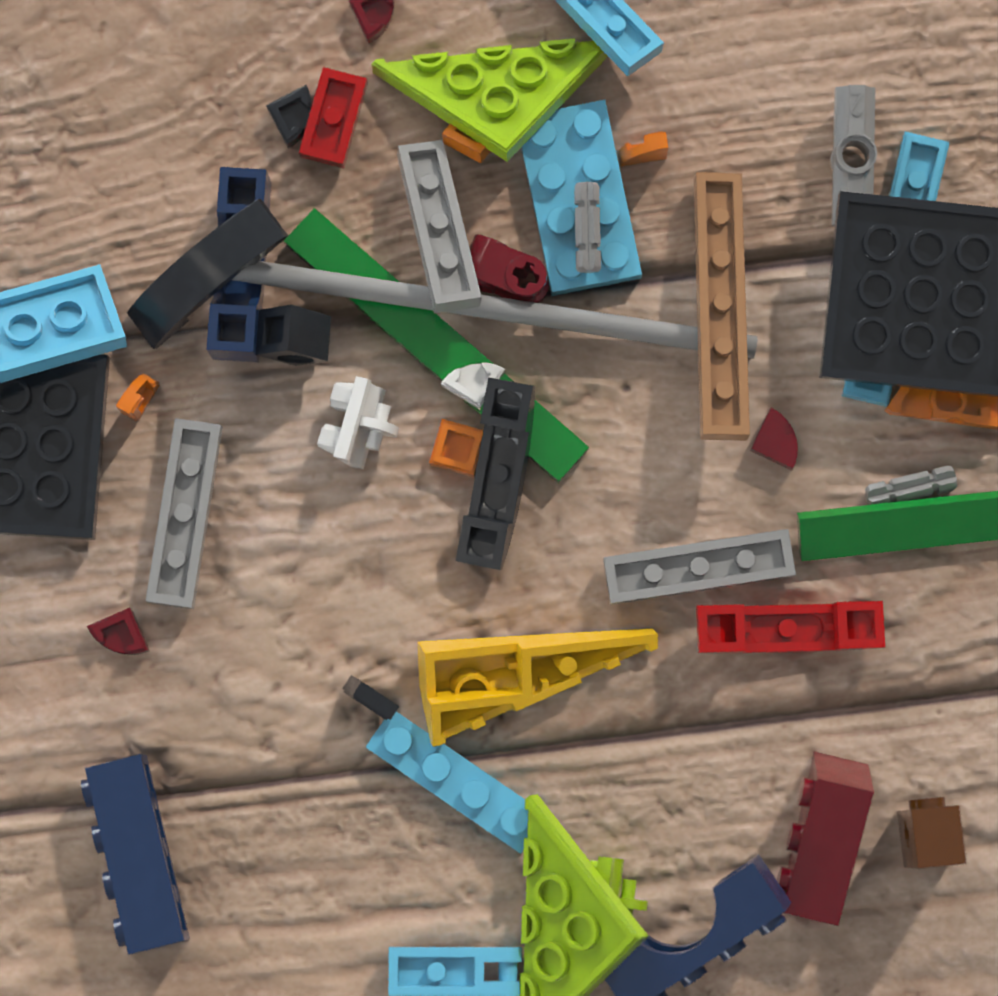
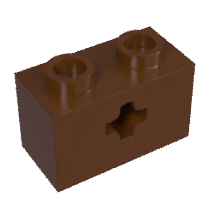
M945 797L908 800L910 810L897 811L904 868L920 869L967 864L959 805L946 806Z

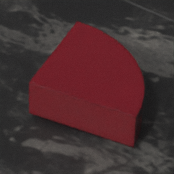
M349 0V5L367 43H372L388 28L394 13V0Z
M770 408L750 451L792 471L798 454L795 432L781 413Z
M130 607L87 626L96 641L116 653L138 655L150 651L135 614Z

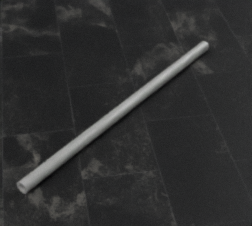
M264 261L247 266L232 279L234 281L433 310L428 286ZM482 294L480 307L446 311L453 314L698 350L697 327ZM747 335L748 358L754 359L757 348V336Z

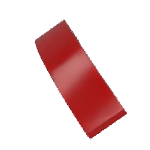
M883 601L744 606V604L696 606L698 653H795L886 648Z

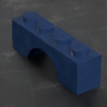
M220 167L217 201L218 227L257 199H262L270 210L272 183L266 169ZM266 256L260 261L266 262ZM231 280L213 295L209 308L206 348L213 360L259 362V356L256 355L259 310L263 309L264 285Z
M758 854L722 878L713 887L716 913L712 928L706 936L693 943L671 945L660 942L648 935L605 979L615 996H668L665 990L678 981L681 982L683 987H687L705 975L708 971L704 964L718 955L725 962L738 954L747 946L743 939L756 930H759L761 935L764 936L783 924L786 918L782 913L788 909L792 902Z

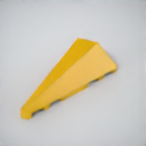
M653 628L417 642L419 687L430 743L432 746H440L446 743V738L469 728L472 730L481 728L486 725L485 721L512 709L517 712L582 683L581 679L604 668L607 670L616 668L621 665L620 661L642 651L648 650L652 652L658 649V634Z

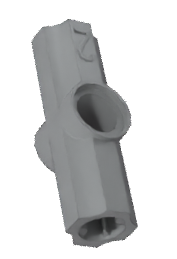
M847 85L836 87L834 90L833 152L830 159L833 170L832 226H835L837 201L840 191L873 194L874 163L877 158V149L874 144V87ZM852 146L861 150L865 158L864 165L858 168L847 165L843 160V149Z

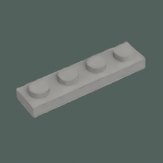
M443 140L398 146L397 158L434 313L480 307L482 297Z
M175 418L146 594L147 603L194 609L223 430L220 424Z
M788 529L603 558L610 605L782 579L796 575Z

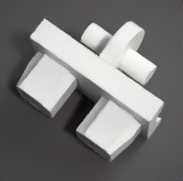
M357 376L354 383H335L330 397L331 407L346 413L342 427L325 424L321 428L317 442L318 447L333 454V457L351 467L364 469L369 449L379 451L383 436L395 438L398 434L399 427L387 422L391 406L382 404L386 390L373 385L371 380Z

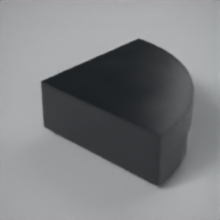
M307 85L266 105L288 148L296 144L304 136L312 107V100Z
M352 675L342 688L345 694L385 720H391L400 707Z

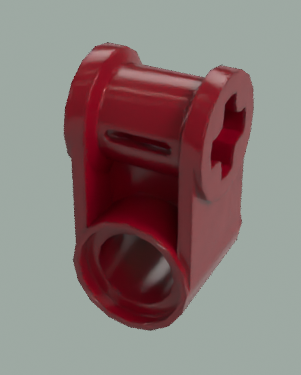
M483 235L474 236L470 245V252L480 291L496 294L503 298L539 303L545 298L548 293L549 283L546 268L541 260L512 249L493 238ZM529 273H534L537 284L529 282L526 288H521L518 277L525 279Z

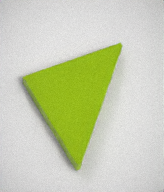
M576 38L544 41L540 42V46L512 49V45L478 48L476 53L448 56V52L412 55V60L385 62V58L376 59L371 65L373 74L508 162L608 56L593 40L576 42Z
M538 794L529 795L525 799V810H528V836L524 838L523 876H526V905L522 906L521 944H524V973H520V996H589L648 935Z

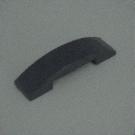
M257 199L229 218L181 256L140 295L126 313L153 349H157L189 322L188 316L249 265L257 264L284 241L288 234L262 199Z
M488 377L480 424H484L469 514L463 516L455 560L457 562L496 570L503 569L519 511L528 464L535 404V386Z

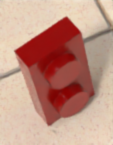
M326 67L322 68L299 150L300 158L344 169L368 85L367 78Z

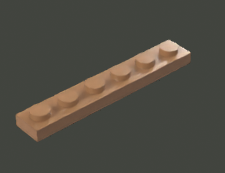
M696 172L694 177L700 440L747 441L750 436L742 173Z

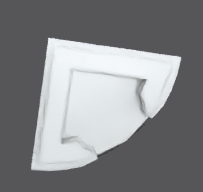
M492 363L466 365L448 374L442 381L441 386L481 410L484 404L488 377L501 379L505 369Z

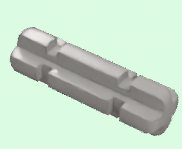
M580 182L575 185L574 201L575 205H578L575 208V246L579 248L576 251V270L580 273H595L601 269V251L597 250L601 244L600 208L596 207L600 201L599 185L595 182Z
M947 465L935 468L930 474L927 471L891 479L889 484H885L884 481L870 484L865 488V496L868 505L917 500L930 497L935 491L937 494L953 491L957 488V478L952 466Z

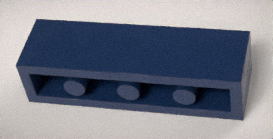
M138 754L85 768L87 779L81 780V789L87 808L94 806L98 825L92 826V837L97 853H105L108 871L102 873V879L108 900L115 899L119 918L113 919V927L119 947L126 946L128 955L190 939L147 755Z

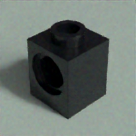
M292 304L260 309L256 355L294 366L328 362L331 316Z

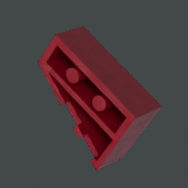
M813 752L808 778L804 777L799 792L798 806H801L798 823L792 822L788 834L786 850L791 851L788 868L781 866L777 877V882L792 902L784 913L839 926L874 795L869 764Z

